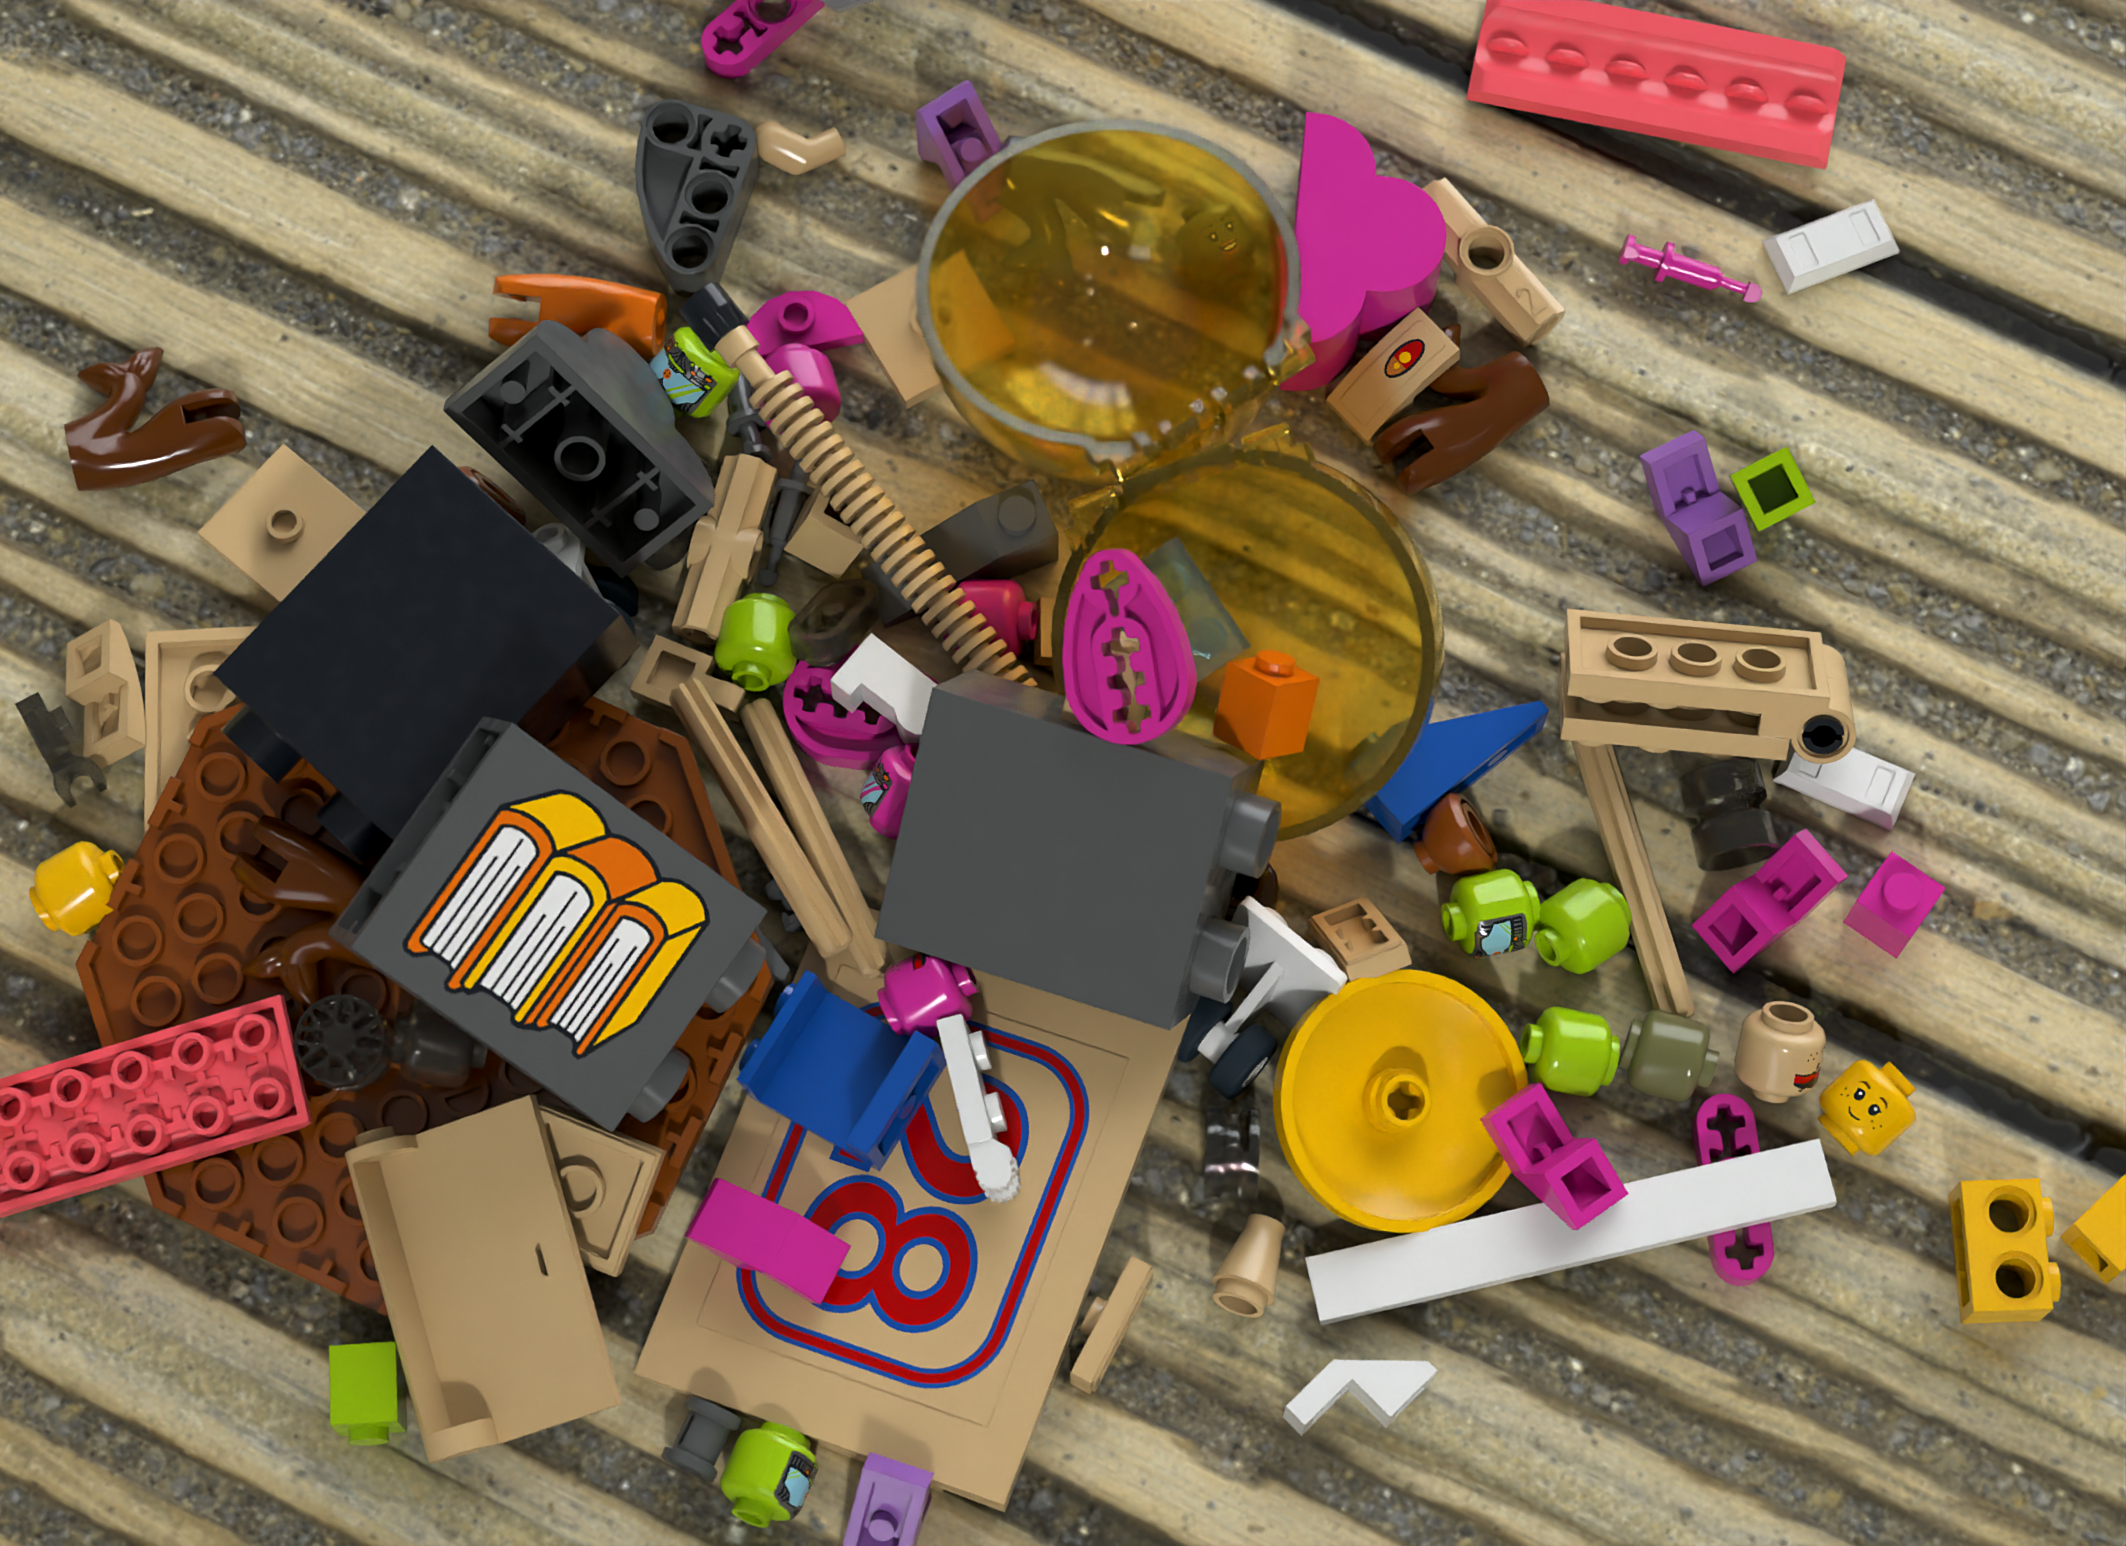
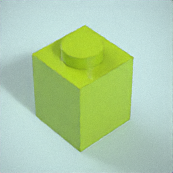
M1787 446L1728 475L1754 528L1758 532L1816 503Z
M396 1341L330 1345V1426L339 1436H348L349 1444L360 1446L385 1444L389 1442V1433L407 1432L406 1378Z

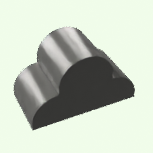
M544 320L445 401L443 411L621 579L715 505L714 488L708 472L690 444L674 428L675 414L668 394L659 383L656 374L628 343L608 330L594 328L581 338L574 331L559 322Z

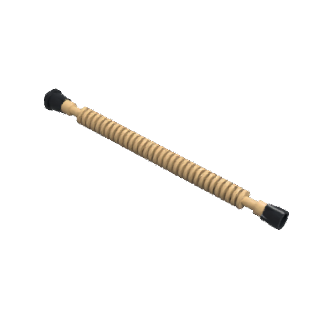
M718 281L712 282L692 295L679 309V315L709 353L716 350L729 368L738 367L756 390L749 399L751 406L754 409L762 407L759 416L764 422L772 420L769 428L774 435L782 433L779 441L784 447L793 445L789 453L794 460L803 458L799 463L801 469L805 473L814 470L809 479L815 486L824 483L820 488V493L824 498L835 495L830 501V505L835 511L845 508L840 514L843 522L849 524L856 520L850 527V530L855 537L866 533L860 540L862 546L865 549H870L877 545L870 556L875 562H880L887 558L880 567L885 575L899 570L891 578V582L896 588L909 583L901 591V595L906 601L913 599L917 595L919 596L911 604L916 614L929 608L921 620L926 626L939 621L931 631L935 638L940 639L949 633V636L942 643L943 648L950 652L958 646L960 647L952 656L957 665L964 663L968 659L970 660L962 669V672L966 673L974 669L1020 683L1028 671L1023 665H1019L1012 671L1010 670L1018 660L1013 652H1009L1000 658L1007 645L1002 639L997 640L991 645L989 644L996 637L997 632L992 626L987 627L981 632L979 631L987 622L982 613L969 619V616L975 612L977 607L971 600L959 606L967 594L962 588H957L949 593L956 584V580L952 575H947L938 580L946 571L944 565L941 562H937L928 567L935 560L936 555L931 549L918 554L926 545L921 536H917L908 542L916 530L910 523L898 529L905 521V516L901 511H896L888 516L895 508L894 502L890 498L880 501L885 495V491L880 485L870 488L875 482V478L870 472L860 475L865 466L859 459L849 463L855 456V453L850 447L839 450L845 442L840 434L829 437L835 428L829 421L821 423L824 419V414L819 408L811 410L814 402L809 396L800 398L804 393V389L799 383L790 385L794 380L790 371L785 370L776 375L757 352L760 344L746 328L749 320ZM1033 678L1022 683L1035 688L1038 687L1037 682Z

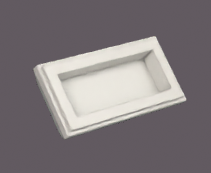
M1874 199L1762 241L1787 295L1893 256L1900 251Z
M1790 739L1786 761L1781 760L1773 781L1892 831L1915 773L1855 748H1852L1845 757L1828 764L1812 763L1804 760L1795 752Z

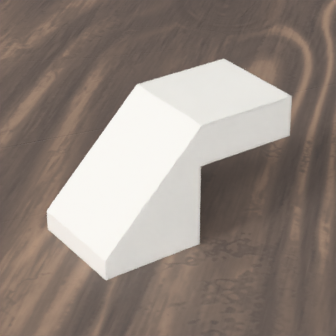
M1332 1360L1286 1405L1283 1418L1302 1436L1349 1390L1386 1428L1433 1382L1438 1370L1429 1361Z

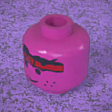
M917 952L886 969L884 973V987L877 990V996L887 1021L899 1037L906 1033L911 1037L916 1030L933 1039L940 1036L936 1020L962 1014L966 1022L971 1018L973 1004L970 995L979 992L980 989L972 968Z

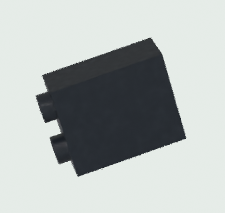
M431 445L213 672L245 704L220 731L277 784L302 758L337 789L313 817L371 870L381 860L483 716L511 722L545 747L640 647V644L622 615L437 448Z

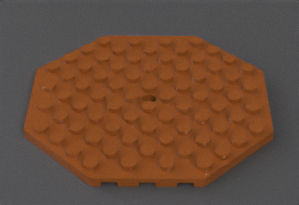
M592 696L545 747L742 891L687 738L662 727L661 729L630 715L628 711ZM240 703L199 719L188 741L191 743V746L175 778L170 776L147 822L150 827L134 858L128 859L110 894L109 902L105 904L112 908L113 911L104 915L92 941L87 940L75 965L102 1048L276 995L284 996L294 1037L297 1061L303 1077L313 1122L299 1130L144 1175L146 1187L154 1208L389 1318L345 1157L347 1151L357 1147L354 1137L370 1130L393 1126L395 1136L416 1135L527 1095H536L538 1105L547 1102L584 1118L586 1117L376 969H370L335 957H325L319 960L317 964L320 984V1008L318 1009L308 1008L294 999L285 988L281 979L259 981L245 975L241 971L242 967L274 943L285 940L297 929L313 922L333 917L332 913L327 911L293 908L270 903L250 892L235 877L230 868L238 852L253 854L267 861L280 871H283L288 863L287 860L262 844L252 834V829L263 815L277 817L310 834L352 859L370 873L375 866L370 870L313 817L337 789L302 758L277 784L220 731L245 705ZM755 929L750 938L761 945ZM766 956L758 975L747 991L732 1007L722 1013H718L703 1003L676 1041L674 1047L689 1057V1067L679 1088L664 1108L647 1122H641L627 1112L615 1128L616 1131L667 1151L634 1241L654 1234L775 982Z

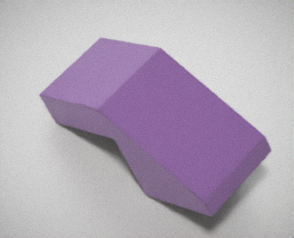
M1692 430L1639 456L1654 508L1698 584L1705 587L1758 561L1743 508L1720 491L1706 440L1702 435Z

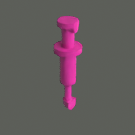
M1628 234L1622 245L1618 263L1627 265L1628 261L1631 260L1654 268V281L1662 283L1665 276H1669L1710 291L1714 288L1722 287L1743 294V300L1751 303L1757 302L1762 297V289L1759 285L1750 281L1745 284L1724 277L1719 267L1674 253V243L1667 241L1662 251L1635 243L1636 236Z

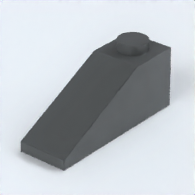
M1034 479L979 500L919 535L926 545L918 554L931 549L936 555L935 560L928 567L941 562L946 568L945 573L938 580L947 575H952L956 580L955 586L949 593L967 579H1012L1058 560L1059 533ZM887 558L880 562H874L861 570L863 580L885 629L922 615L929 610L927 608L921 613L916 614L911 604L919 596L917 595L909 601L904 599L901 591L909 583L899 588L893 585L891 578L899 570L885 575L880 567Z

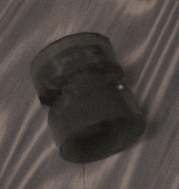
M1747 758L1719 761L1696 768L1679 778L1678 786L1685 815L1697 819L1698 822L1692 829L1690 836L1697 864L1701 870L1722 871L1748 866L1770 858L1780 849L1773 816L1769 811L1760 809V806L1767 798V792L1759 762Z

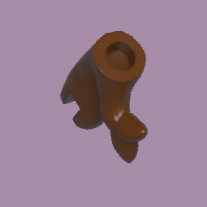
M1454 323L1442 328L1441 330L1460 349L1461 325ZM1511 351L1491 362L1473 368L1459 365L1458 360L1428 386L1446 398L1467 403L1410 414L1397 420L1377 436L1372 449L1381 464L1395 461L1424 441L1431 448V451L1412 462L1397 476L1395 482L1406 496L1421 492L1465 470L1504 443L1550 406L1548 391L1531 363L1521 353Z
M160 347L146 348L137 351L122 364L103 362L81 370L77 375L78 378L106 397L107 400L92 412L64 424L68 452L78 491H103L131 487L157 480L199 463L239 453L246 447V435L243 424L238 421L241 409L234 391L207 389L186 394L167 404L144 425L129 433L141 414L146 400V392L155 382L164 352L163 349Z
M263 815L252 829V834L262 844L287 860L288 863L283 871H280L267 861L253 854L238 852L230 868L235 877L250 892L270 903L293 908L327 911L332 913L333 917L313 922L297 929L285 940L274 943L246 963L241 971L245 975L259 981L281 979L285 988L294 999L308 1008L318 1009L320 1008V984L317 964L319 960L325 957H335L374 969L327 935L368 878L370 872L310 834L277 817Z

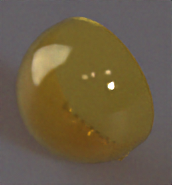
M1091 120L1066 124L1021 139L990 157L962 180L936 214L925 236L920 252L916 273L918 318L930 364L940 386L960 416L989 444L1011 460L1040 474L1063 481L1096 486H1121L1155 481L1183 472L1215 455L1234 441L1259 415L1279 384L1316 361L1315 355L1308 345L1311 343V328L1300 317L1302 285L1301 260L1297 240L1289 218L1279 200L1268 185L1234 154L1208 139L1172 126L1141 120Z
M1286 421L1243 436L1241 438L1242 448L1236 449L1235 445L1230 441L1122 481L1124 494L1120 497L1115 487L1110 485L1070 500L1069 510L1075 527L1064 530L1072 554L1058 587L1051 631L1052 664L1056 688L1059 695L1066 697L1062 654L1064 626L1072 592L1085 562L1093 554L1109 549H1125L1134 553L1160 581L1176 607L1189 639L1196 667V691L1189 711L1174 729L1230 745L1212 736L1226 667L1229 661L1256 657L1259 651L1273 650L1292 656L1296 660V667L1320 678L1303 752L1265 759L1257 795L1279 801L1282 804L1281 823L1276 842L1309 835L1338 822L1364 805L1391 781L1420 742L1433 715L1441 688L1444 666V626L1441 604L1434 578L1411 534L1389 507L1369 489L1347 474L1317 461L1309 441L1297 445L1291 428ZM1111 560L1109 561V572L1099 575V583L1101 588H1112L1115 599H1118V589L1120 586L1128 584L1129 577L1127 571H1116ZM1120 627V631L1124 632V627ZM1149 705L1146 707L1144 719L1151 717Z

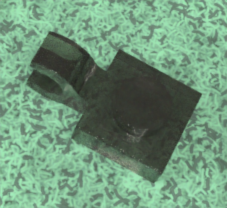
M38 692L15 703L42 757L52 772L53 784L57 794L68 807L72 808L77 805L76 799L71 793V784L77 777L89 776L100 792L107 789L106 777L99 766L87 757L75 756L69 744L77 741L79 737L61 705L50 710Z

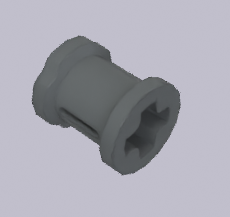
M690 1395L685 1404L689 1413L673 1446L665 1447L661 1457L686 1472L714 1482L718 1474L714 1467L730 1432L738 1431L743 1420L711 1402Z

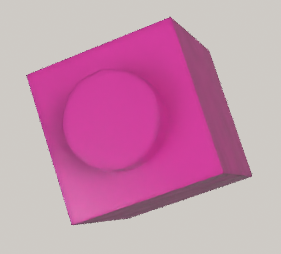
M1891 851L1858 897L1843 923L1897 959L1946 888Z

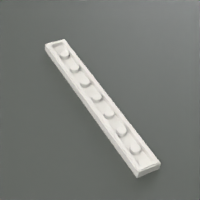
M1820 1139L1625 1183L1623 1185L1629 1194L1579 1230H1572L1544 1203H1539L1431 1228L1429 1231L1405 1234L1306 1257L1305 1262L1320 1325L1834 1207L1837 1200Z

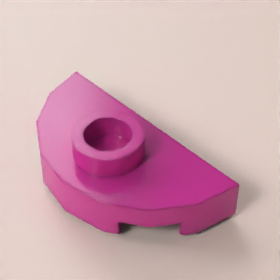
M790 291L770 299L751 316L747 325V329L760 344L757 352L764 360L771 351L787 344H802L822 352L865 343L864 334L849 309L837 298L817 291Z

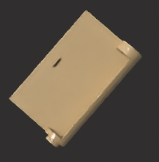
M527 1095L416 1135L395 1136L393 1126H388L355 1136L354 1139L357 1147L347 1151L345 1157L428 1463L434 1464L458 1458L622 1405L536 1095Z

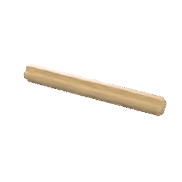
M693 678L677 685L671 690V695L669 696L670 704L819 955L829 958L842 952L852 941V933L703 683Z
M760 698L744 705L739 711L744 728L806 858L852 933V941L848 947L862 977L873 979L884 974L886 969L894 964L892 955L884 940L874 938L877 924L771 702L766 698Z
M1571 741L1617 890L1622 894L1631 911L1632 921L1629 929L1654 1009L1689 1018L1694 1015L1695 1008L1612 744H1605L1599 747H1589Z

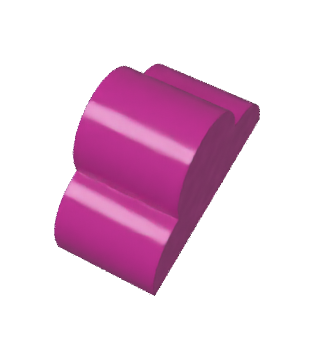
M1306 112L1279 390L1307 391L1332 382L1351 363L1357 349L1358 340L1380 341L1417 307L1428 315L1434 303L1446 245V225L1436 202L1424 190L1411 182L1395 177L1377 176L1373 152L1363 135L1346 121L1322 113Z

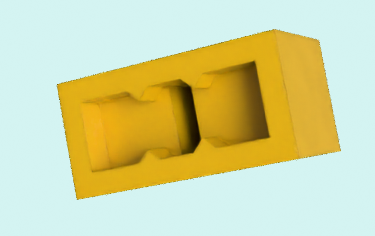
M2040 1178L1960 1181L1949 1193L1948 1197L1961 1324L2040 1321L2053 1310V1302H2058L2061 1295L2059 1267L2056 1262L2048 1261L2046 1237H2051L2054 1230L2053 1205L2049 1197H2042ZM1991 1205H2003L2012 1210L2018 1221L2017 1231L2009 1233L1996 1228L1990 1219L1989 1207ZM2008 1269L2018 1274L2024 1283V1296L2012 1298L2005 1295L1997 1286L1996 1271Z

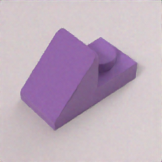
M965 80L915 111L918 154L922 160L938 163L964 216L975 219L999 204L991 199L990 196L996 166L1003 145L971 81Z
M870 1452L862 1469L843 1546H916L932 1499L929 1490L934 1473Z

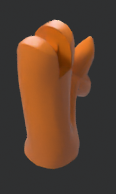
M507 274L495 277L493 295L513 299L518 302L541 303L538 322L524 321L518 318H489L488 336L499 344L511 347L540 322L553 320L565 325L579 336L587 334L594 328L608 330L628 343L644 360H652L664 346L668 315L667 299L664 293L596 278L573 275Z

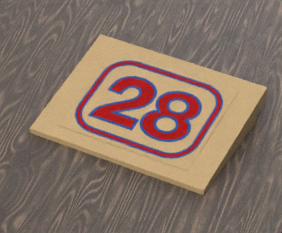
M869 908L877 924L880 911ZM810 940L792 983L797 984L807 969L819 977L828 992L890 1026L877 996V990L884 987V974L873 979H865L862 977L849 947L832 957L824 958L819 955ZM885 941L894 964L919 952ZM972 968L980 990L970 995L973 1004V1014L966 1023L971 1033L982 1030L987 1044L992 1069L981 1071L986 1094L997 1092L1003 1107L1007 1130L996 1134L998 1142L1009 1147L1012 1156L1017 1161L1020 1172L1017 1176H1020L1021 1181L1019 1183L1022 1186L1018 1190L1019 1195H1015L1014 1200H1009L1007 1204L1006 1202L998 1204L997 1201L992 1202L990 1197H986L985 1191L978 1184L979 1181H977L975 1177L977 1174L973 1170L947 1065L880 1172L753 1100L747 1094L710 1186L715 1178H721L798 1213L848 1243L851 1247L821 1304H814L758 1271L738 1268L688 1239L633 1373L637 1377L687 1396L692 1395L704 1399L729 1412L758 1423L774 1422L785 1425L803 1434L811 1443L864 1463L869 1453L872 1452L932 1472L934 1475L930 1488L940 1492L947 1490L1005 1512L1177 1061L1179 1048L1191 1014L1171 1030H1166ZM940 1036L933 1038L932 1040L936 1041L943 1051Z

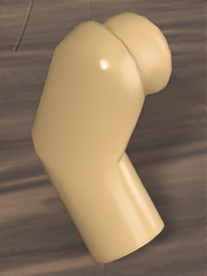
M771 120L759 124L754 131L759 156L764 161L792 175L803 174L846 155L844 143L835 127L807 139L782 126L777 121Z

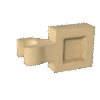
M657 634L629 689L633 698L677 715L669 702L671 690L687 680L696 678L703 683L723 719L739 725L742 721L739 711L744 705L750 703V700L744 698L745 689L712 677L717 666L712 656Z

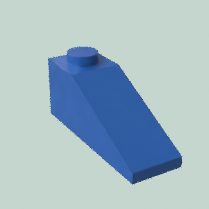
M1540 700L1402 729L1387 742L1379 736L1365 745L1353 758L1352 762L1356 766L1352 769L1349 788L1399 844L1425 823L1431 808L1439 799L1451 791L1462 794L1543 730L1549 709Z

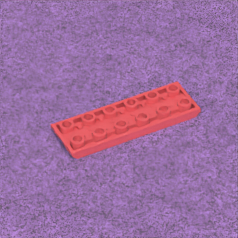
M1487 0L1466 100L1826 170L1846 56L1837 49L1588 0Z
M276 995L1 1078L0 1218L299 1130L311 1124L313 1121L303 1077L297 1061L294 1037L284 996Z

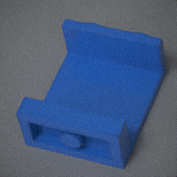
M806 969L799 982L788 985L780 995L774 1009L775 1019L762 1039H754L746 1048L739 1063V1071L741 1073L736 1080L753 1100L880 1172L946 1067L947 1063L944 1052L936 1041L916 1030L911 1037L905 1034L899 1037L891 1026L828 992L819 977Z

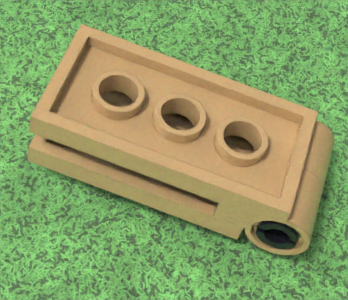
M1567 609L1564 625L1565 653L1560 652L1557 673L1561 740H1571L1589 747H1599L1605 744L1635 746L1652 753H1664L1669 750L1699 752L1716 759L1741 756L1786 761L1791 739L1795 752L1804 760L1816 764H1828L1842 759L1851 751L1855 744L1856 729L1846 665L1843 657L1837 650L1822 643L1821 632Z

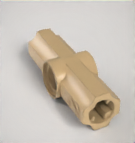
M1446 178L1438 181L1433 180L1422 190L1436 202L1445 221L1446 245L1443 260L1454 271L1455 283L1459 290L1469 298L1480 300L1523 349L1529 345L1534 346L1550 334L1557 323L1563 319L1565 309L1515 255L1514 244L1510 236L1501 228L1488 225ZM1476 256H1485L1494 260L1498 266L1493 269L1484 270L1472 264L1470 259Z
M742 453L735 456L726 455L723 465H721L716 487L714 488L715 505L708 511L707 516L702 515L696 523L687 557L689 573L672 623L673 633L682 636L690 643L709 648L716 646L726 607L740 599L743 586H749L754 578L763 545V531L761 529L778 478L777 468L768 465L761 458Z

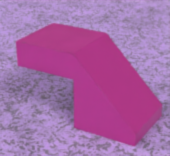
M1804 829L1796 833L1755 874L1732 885L1691 926L1729 970L1735 974L1805 919L1849 876L1811 833Z
M1541 1083L1529 1084L1480 1118L1513 1175L1572 1230H1579L1629 1194L1595 1138H1573Z
M721 1178L714 1179L684 1235L738 1268L758 1271L814 1304H821L851 1247L848 1243L798 1213Z

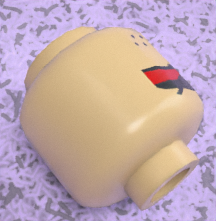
M1784 1001L1766 1003L1762 1009L1750 1013L1742 1023L1734 1060L1735 1073L1744 1084L1752 1088L1754 1096L1766 1102L1785 1103L1790 1100V1097L1806 1094L1818 1082L1826 1046L1825 1032L1814 1020V1015L1811 1011L1803 1006Z

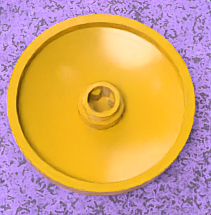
M1397 969L1376 978H1358L1351 982H1346L1345 986L1336 996L1331 993L1319 998L1300 1017L1283 1046L1276 1068L1273 1086L1275 1128L1280 1146L1293 1173L1312 1197L1330 1212L1350 1223L1375 1231L1390 1233L1429 1231L1431 1228L1453 1224L1464 1219L1483 1206L1502 1187L1511 1170L1480 1118L1529 1084L1524 1061L1515 1039L1500 1016L1485 1000L1472 990L1445 976L1427 971Z

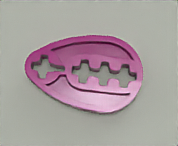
M1109 549L1093 554L1085 562L1072 592L1064 626L1062 662L1066 697L1078 721L1095 736L1116 744L1131 745L1159 738L1174 729L1183 720L1192 705L1196 691L1197 676L1189 639L1177 609L1162 584L1134 553L1125 549ZM1111 560L1116 571H1127L1129 577L1128 584L1119 587L1118 599H1115L1112 588H1101L1099 583V575L1109 572V561ZM1120 627H1124L1127 638H1138L1140 644V651L1130 654L1129 663L1132 671H1143L1145 676V684L1135 688L1137 703L1139 705H1149L1151 710V717L1142 720L1140 723L1141 731H1137L1134 721H1123L1121 715V708L1131 705L1132 698L1129 688H1118L1116 684V675L1126 671L1125 658L1121 654L1112 655L1110 649V642L1120 638Z
M840 643L819 648L805 656L795 666L793 673L789 675L783 694V709L789 734L803 753L819 763L833 767L872 770L885 750L892 746L906 744L899 737L896 725L883 715L878 718L877 724L866 723L865 712L858 709L853 713L848 711L846 718L835 717L834 706L828 703H818L815 712L804 710L803 700L797 696L808 695L811 687L822 688L825 700L837 702L832 697L830 680L860 645ZM922 672L924 675H926L928 678H930L933 682H935L937 685H939V683H938L935 679L931 678L930 676H928L927 674H925L924 672ZM863 701L858 707L870 708V705Z

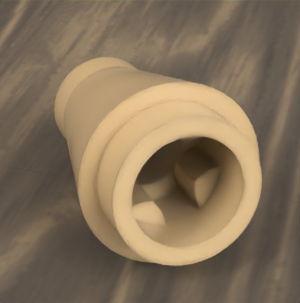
M1249 1215L1245 1228L1212 1278V1283L1216 1287L1213 1300L1220 1307L1240 1316L1257 1318L1263 1315L1266 1306L1274 1303L1281 1242L1286 1231L1285 1226L1281 1222L1266 1215Z

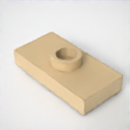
M1361 897L1308 919L1314 940L1323 951L1334 959L1338 968L1346 974L1347 982L1358 978H1376L1412 964L1407 944L1368 897Z
M1131 1255L1108 1301L1099 1296L1096 1297L1080 1328V1332L1089 1336L1070 1372L1071 1385L1090 1395L1092 1391L1096 1392L1152 1284L1153 1270L1151 1265Z

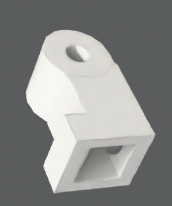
M870 633L831 678L832 697L851 713L865 701L896 725L899 737L905 744L909 742L920 743L932 687L937 684Z

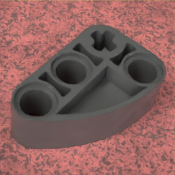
M667 99L657 102L650 107L644 116L636 150V190L647 240L655 261L672 290L676 294L689 299L706 285L715 281L720 283L759 175L760 161L754 129L747 121L737 116L684 101ZM670 132H681L686 135L684 139L673 144L660 141L662 136ZM710 201L720 202L725 205L722 210L713 214H704L698 211L700 206ZM689 255H700L706 258L704 263L695 268H683L678 265L681 259Z

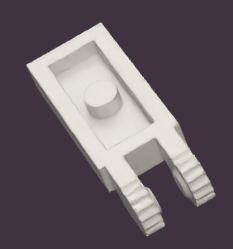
M962 1014L936 1020L973 1170L977 1174L975 1177L979 1181L980 1187L985 1191L986 1197H990L992 1202L997 1201L998 1204L1006 1202L1007 1204L1009 1200H1014L1015 1195H1019L1018 1190L1022 1188L1019 1183L1021 1178L1017 1176L1020 1172L1010 1148L998 1142L996 1133L1006 1131L1007 1123L998 1093L986 1094L981 1071L992 1069V1064L983 1032L981 1030L971 1033Z

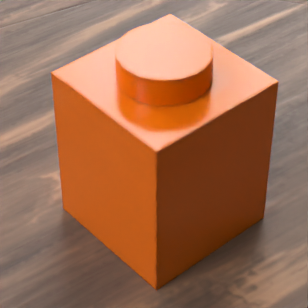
M1262 650L1257 652L1256 657L1229 661L1226 667L1212 736L1258 760L1303 752L1320 678L1296 667V660L1292 656L1273 650Z

